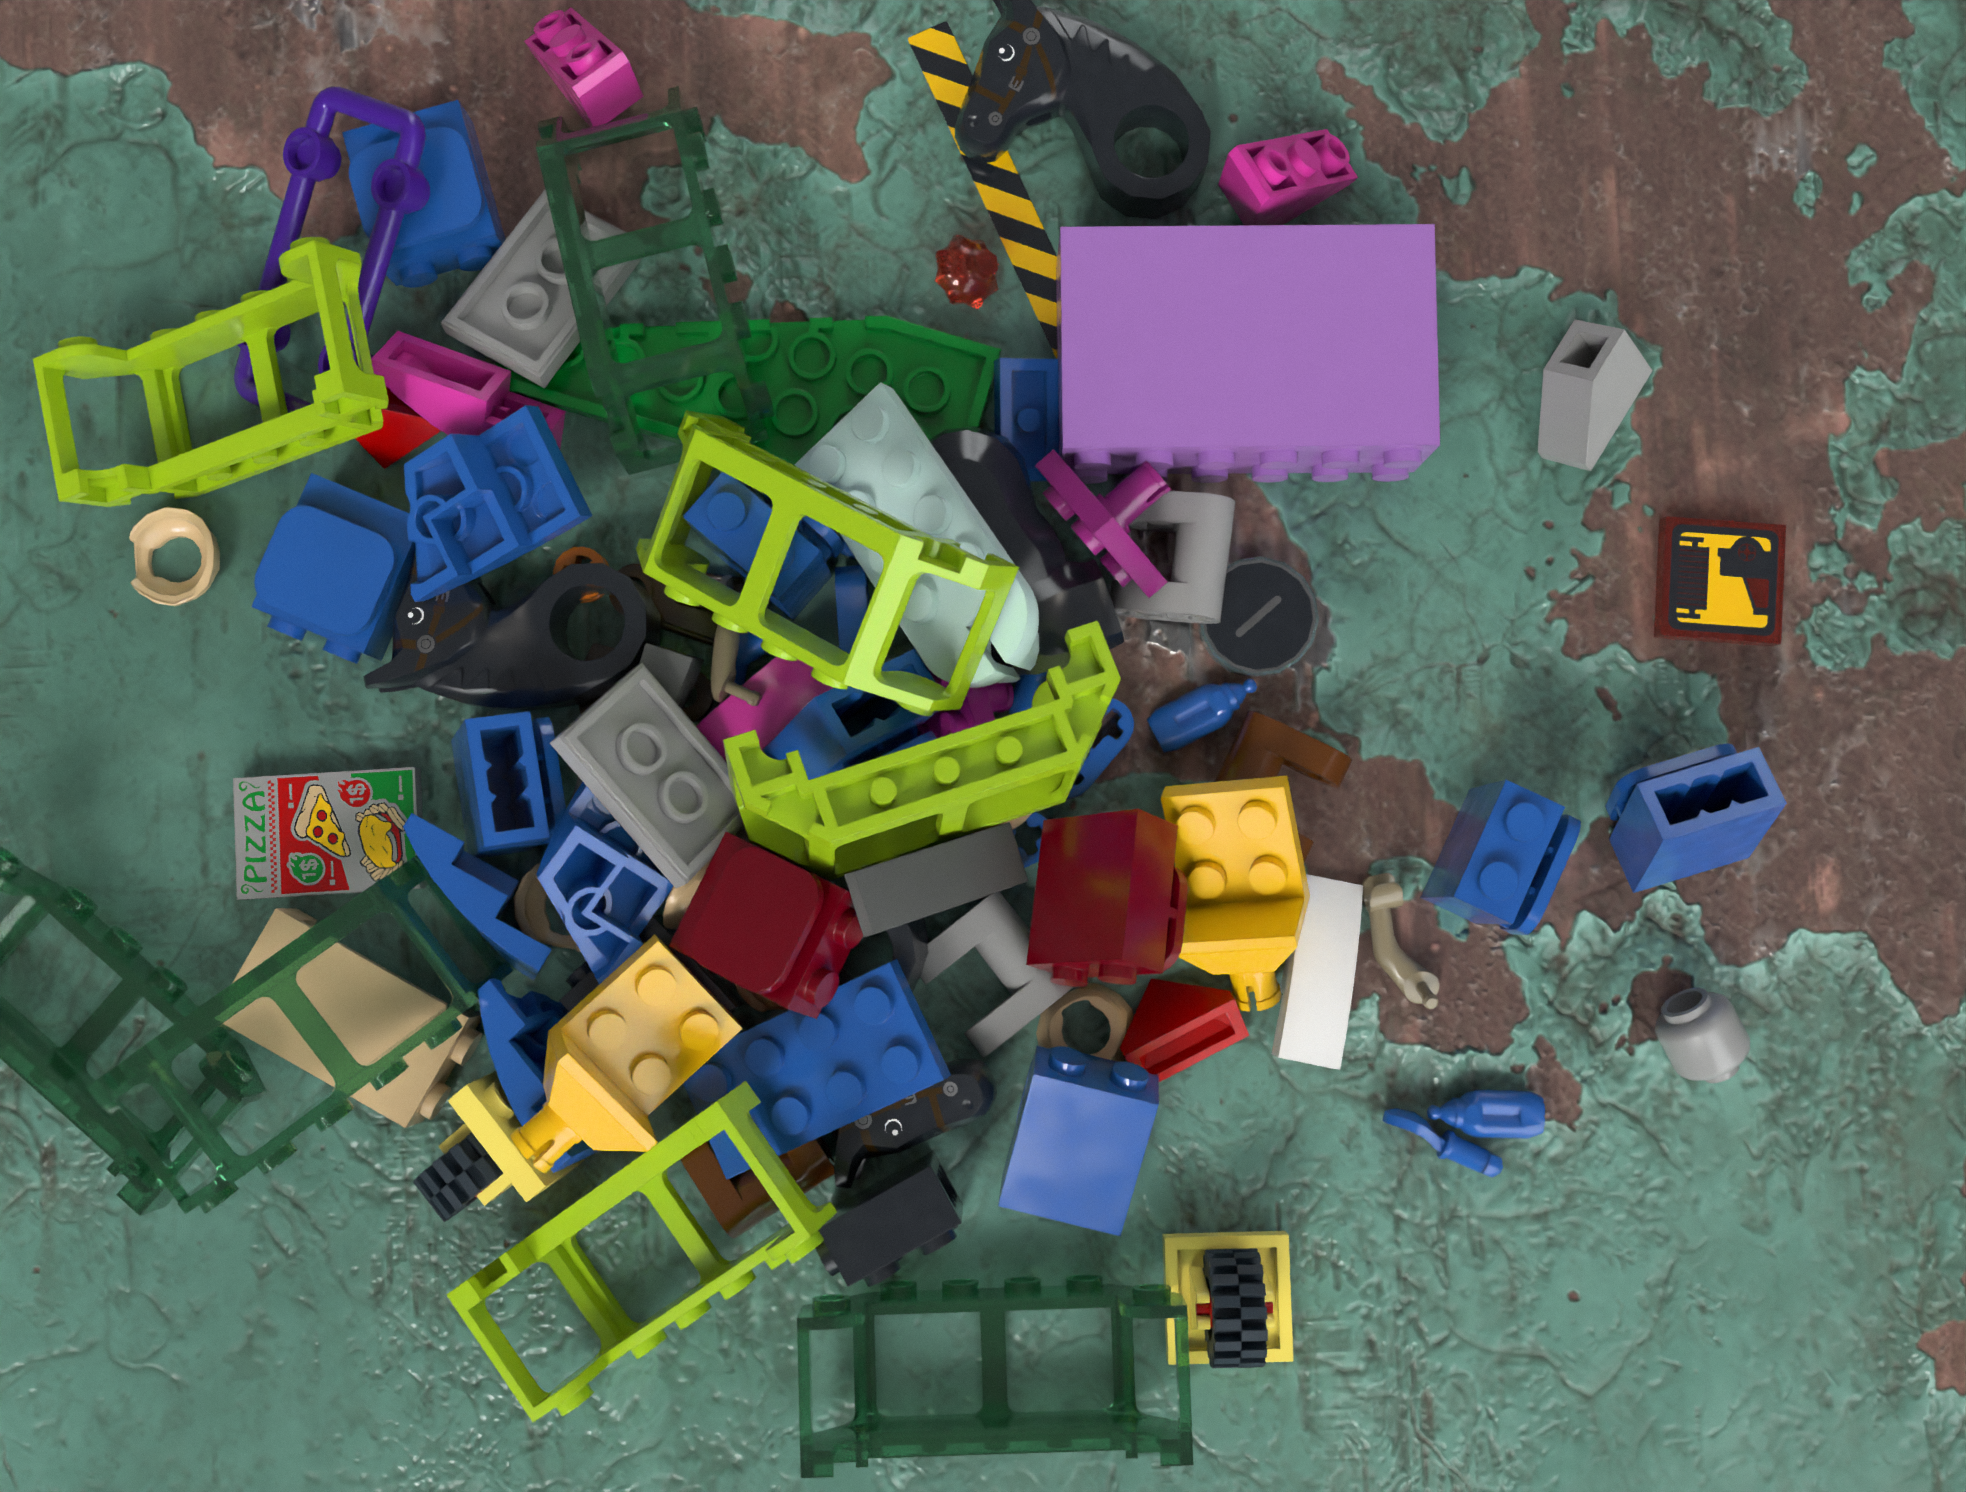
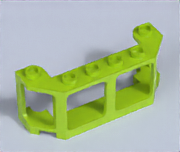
M323 237L301 238L293 241L290 244V250L284 252L279 257L281 273L287 277V283L272 290L246 293L240 297L241 303L224 310H208L198 313L194 317L195 322L181 328L155 331L150 335L149 341L128 350L98 345L97 340L92 337L78 336L63 339L58 342L57 349L33 358L59 501L113 507L130 505L131 498L141 494L168 492L174 493L175 499L198 497L381 429L384 422L381 409L387 408L389 400L384 376L374 374L358 292L362 266L360 253L332 245L328 239ZM343 302H345L348 309L359 367L356 365L353 356ZM319 312L330 370L314 376L316 389L312 390L314 403L288 413L274 344V335L280 327ZM246 342L263 423L192 450L179 381L181 369L189 364ZM138 375L143 381L158 463L149 467L121 464L104 470L80 469L63 376L92 379Z
M686 410L678 431V436L683 444L681 459L652 539L639 538L636 547L643 573L665 584L664 593L668 597L691 606L702 605L713 611L712 620L716 624L738 633L750 632L763 639L761 648L769 654L789 661H797L798 659L813 667L811 676L825 685L837 689H848V686L879 695L894 700L901 707L923 716H932L934 711L961 709L1019 567L991 553H987L985 560L961 549V544L952 539L935 538L749 443L751 437L744 434L745 428L723 416ZM713 467L766 494L773 504L770 518L741 594L705 575L710 561L702 554L685 546L691 527L683 518V515L704 493ZM808 516L877 552L883 559L882 573L850 654L766 608L796 528L802 517ZM931 573L977 590L986 591L946 688L913 673L882 671V666L916 581L922 574Z
M1095 621L1067 630L1065 642L1070 652V661L1063 669L1060 666L1048 669L1046 681L1035 691L1030 709L808 780L798 750L786 753V759H772L761 750L756 730L724 739L730 786L749 842L821 877L833 880L845 874L1066 802L1121 680L1099 622Z
M744 1081L653 1146L648 1152L639 1156L446 1294L532 1422H535L554 1408H557L562 1417L574 1410L594 1394L593 1389L588 1383L608 1365L630 1350L636 1359L650 1352L668 1337L663 1328L672 1322H675L680 1330L695 1322L712 1308L707 1299L717 1292H720L725 1300L740 1292L757 1278L752 1269L763 1261L767 1263L771 1270L787 1259L793 1264L824 1241L818 1230L837 1211L831 1202L820 1206L813 1205L768 1143L750 1115V1110L761 1103V1101L747 1081ZM723 1130H725L788 1221V1224L737 1259L731 1261L724 1259L667 1176V1169ZM636 1191L642 1192L647 1196L700 1275V1283L640 1323L633 1322L627 1316L576 1239L578 1231ZM536 1262H545L551 1267L601 1342V1348L596 1357L562 1381L549 1393L539 1387L485 1306V1299L490 1294Z

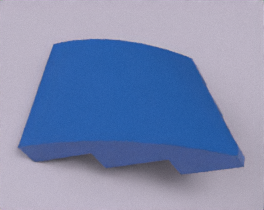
M525 405L480 435L449 434L404 464L405 494L410 503V513L407 517L408 541L414 542L416 545L417 581L410 584L411 595L415 602H422L450 591L515 560L592 517L590 509L539 406Z
M582 782L552 835L536 876L600 984L643 945L639 935L671 892L673 885Z
M411 813L403 828L415 853L433 881L501 957L516 970L534 981L552 949L499 920L517 890L519 881L464 851V841Z
M493 978L489 979L478 990L482 1023L488 1049L499 1081L521 1126H523L543 1108L542 1105L547 1101L543 1088L548 1031L569 1011L561 1002L554 1001L538 992L530 991L522 998L510 995L505 991L501 981ZM581 1140L554 1162L551 1171L553 1173L558 1172L599 1152V1150H593Z

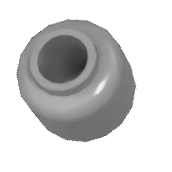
M1690 988L1672 995L1661 1006V1014L1655 1024V1035L1672 1067L1681 1077L1693 1081L1705 1080L1708 1083H1719L1728 1080L1738 1072L1739 1064L1744 1061L1750 1051V1037L1732 1003L1724 995L1707 992L1703 988Z

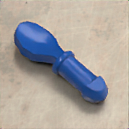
M1394 1108L1384 1112L1383 1122L1408 1130L1424 1138L1436 1150V1155L1439 1159L1444 1160L1447 1158L1492 1178L1501 1173L1503 1162L1500 1156L1456 1136L1452 1130H1447L1442 1136H1439L1427 1120L1414 1111Z

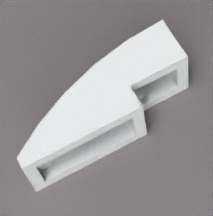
M1306 874L1310 898L1298 946L1285 960L1280 986L1283 995L1271 1054L1278 1058L1340 1070L1354 987L1363 885Z

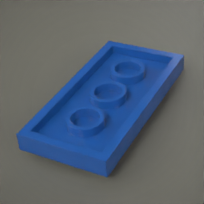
M896 959L839 986L832 1000L822 1007L817 1019L789 1010L734 1036L683 1084L698 1115L744 1081H747L761 1101V1103L750 1110V1115L775 1153L780 1156L941 1082L951 1076ZM725 1130L709 1140L727 1180L751 1169Z

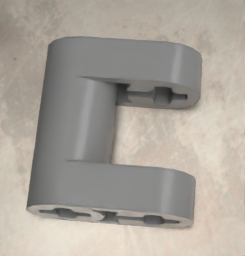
M1170 491L1167 494L1165 493L1128 526L1134 529L1177 533L1170 582L1166 583L1150 598L1146 596L1134 580H1131L1124 587L1116 579L1113 580L1110 598L1116 615L1148 620L1200 624L1220 623L1236 505L1235 500L1212 493Z
M1001 891L989 895L927 944L929 953L920 976L925 985L974 947L1006 987L1011 996L964 1033L982 1058L994 1051L1072 988L1071 986L1052 983L1050 981L1051 973L1026 965L1030 929Z

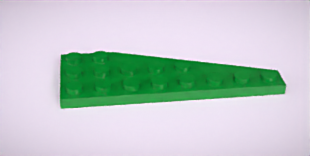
M865 316V320L833 321L832 317L810 318V321L774 323H771L770 319L676 322V326L646 327L643 323L620 324V327L590 328L545 388L498 362L495 365L511 371L510 392L561 410L680 445L683 444L678 436V431L686 410L723 416L745 428L744 434L751 437L749 443L795 466L814 445L880 382L894 389L928 440L947 429L969 426L979 428L994 381V360L1001 358V349L890 316Z

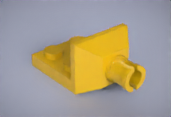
M1276 776L1165 786L1161 795L1165 820L1178 825L1175 867L1185 874L1188 883L1183 944L1178 958L1213 975L1229 974L1232 986L1231 994L1239 1010L1250 1012L1252 1006L1249 993L1253 991L1257 1011L1269 1009L1281 1000V988L1277 982L1275 971L1298 946L1310 898L1288 777Z
M654 934L548 1031L543 1088L547 1101L542 1105L543 1108L528 1122L510 1134L511 1140L527 1160L532 1155L535 1156L536 1159L532 1161L533 1166L542 1173L548 1172L554 1166L555 1161L581 1140L593 1150L648 1152L658 1143L648 1115L743 1028L738 1020Z

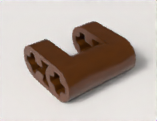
M1247 711L1214 782L1276 777L1284 765L1320 783L1340 788L1352 759L1343 752L1275 719L1257 712ZM1298 833L1305 863L1314 842Z
M822 1136L778 1156L804 1194L835 1175V1157ZM706 1141L680 1159L714 1216L732 1239L737 1238L779 1211V1208L752 1169L727 1180L709 1141Z

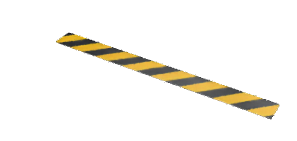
M947 22L940 23L909 37L908 42L1057 359V255L1008 150L998 160L990 163L968 158L960 150L955 139V125L973 76Z

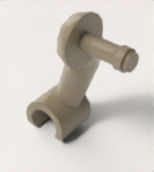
M725 575L720 583L733 589L734 577ZM717 625L711 665V692L713 698L721 703L728 694H731L746 701L751 706H758L762 699L760 692L752 691L735 683L740 633Z
M1390 873L1365 878L1362 882V897L1365 907L1369 912L1372 948L1376 961L1410 1002L1423 1004L1427 1009L1436 1008L1439 1001L1436 995L1439 992L1440 986L1437 976L1409 957L1399 947L1394 936L1391 909L1403 906L1402 888L1399 884L1395 883V878Z

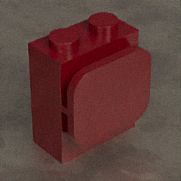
M1140 809L1043 820L1026 965L1051 973L1050 981L1052 983L1071 987L1087 986L1088 977H1098V980L1112 984L1131 985L1136 983L1137 975L1163 974V971L1169 969L1181 953L1188 894L1186 876L1179 868L1174 866L1178 825Z
M725 832L669 946L746 990L758 993L786 1009L817 1019L822 1007L826 1006L834 997L839 985L838 975L850 950L863 938V933L849 891L733 834Z

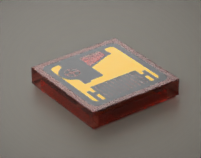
M1670 516L1660 519L1654 638L1771 647L1780 645L1782 639L1786 525Z

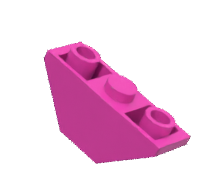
M569 8L565 12L557 10L543 17L534 27L535 34L524 41L576 112L595 131L644 97L630 62L623 51L573 8Z
M1327 129L1237 145L1227 155L1218 185L1243 225H1284L1349 186L1358 176L1349 164L1350 156L1345 145L1336 136L1330 134Z

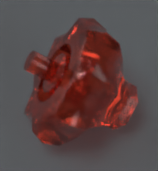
M954 235L948 246L936 251L937 272L934 282L945 291L950 304H965L978 310L987 297L999 290L997 283L999 262L997 261V256L987 249L984 240H970L962 235Z

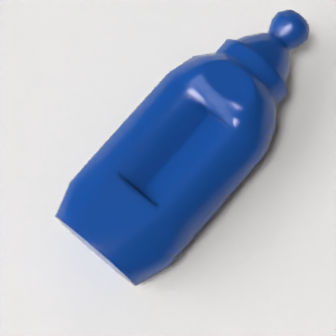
M1250 678L1246 679L1243 684L1227 682L1220 685L1213 683L1204 684L1155 709L1146 720L1164 753L1177 751L1225 726L1231 719L1234 711L1240 708L1246 694L1257 690V684Z
M1473 1090L1463 1094L1460 1098H1452L1451 1101L1446 1102L1441 1107L1436 1105L1429 1106L1427 1116L1431 1120L1441 1118L1453 1129H1461L1465 1134L1476 1138L1529 1139L1541 1135L1544 1131L1545 1105L1541 1095L1530 1091Z

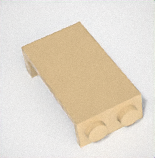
M276 908L212 1018L404 1128L423 1122L425 1117L432 1120L439 1113L450 1094L451 1087L447 1086L445 1082L456 1063L463 1066L470 1059L481 1040L482 1033L476 1030L482 1019L481 1013L475 1009L465 1011L456 1009L314 928L317 920L297 908Z

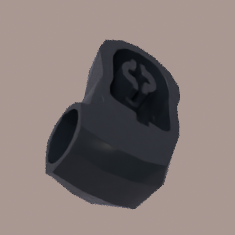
M974 426L947 429L929 439L1011 560L1019 567L1018 570L1031 587L1037 600L1039 610V653L1035 666L1029 671L1005 663L991 643V656L994 661L1008 667H1013L1018 675L1041 674L1057 666L1064 668L1070 661V652L1065 642L1067 630L1095 621L1099 622L1109 650L1125 642L1112 600L1096 561L1092 557L1086 559L1065 558L1063 547L1052 526L1037 509L1025 459L1009 439Z

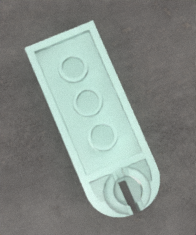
M881 382L795 464L796 467L935 538L952 539L960 543L961 549L985 560L987 553H991L1014 564L894 389ZM840 533L876 588L883 570L884 563L882 557L877 552ZM1019 570L969 688L985 687L996 682L1008 683L1020 680L1013 667H1008L994 661L991 656V643L1005 663L1029 671L1036 664L1039 653L1038 604L1031 587ZM926 573L917 579L899 625L928 669L940 679L949 682L986 591L977 590L934 574Z

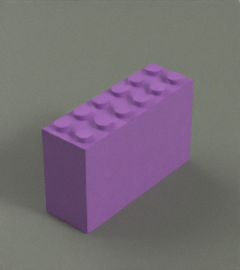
M1435 224L1060 227L1056 262L1059 456L1084 484L1105 482L1108 480L1107 474H1131L1145 461L1156 470L1164 481L1168 480V474H1192V481L1215 483L1226 481L1228 474L1252 473V480L1256 482H1280L1288 479V473H1312V480L1336 482L1348 479V473H1372V480L1391 482L1409 478V472H1415L1440 446Z

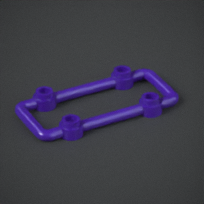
M330 86L320 91L314 98L305 127L294 130L285 142L283 160L291 176L257 291L272 290L287 283V277L283 276L280 270L279 257L284 252L290 250V244L300 238L316 182L334 177L340 169L341 152L333 139L329 137L336 113L339 112L400 133L394 158L383 161L376 168L371 181L372 196L379 205V209L361 266L358 283L359 300L368 337L404 214H410L422 209L429 200V182L418 168L425 147L426 132L420 117L408 109L343 87ZM347 313L346 320L356 365L359 367L349 314ZM289 324L280 327L274 335L276 352L283 350L290 340L291 330ZM243 342L238 344L241 349L235 366L234 383L242 398L259 406L247 343ZM326 345L319 355V374L330 370ZM284 392L288 413L312 404Z

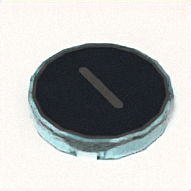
M1261 556L1239 559L1228 565L1220 623L1197 624L1200 640L1210 657L1229 672L1242 676L1266 677L1277 675L1300 661L1314 641L1319 616L1316 597L1305 578L1285 562Z

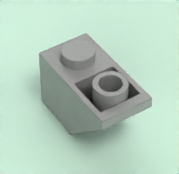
M1574 319L1543 369L1538 453L1543 459L1588 471L1593 469L1653 371L1625 329Z

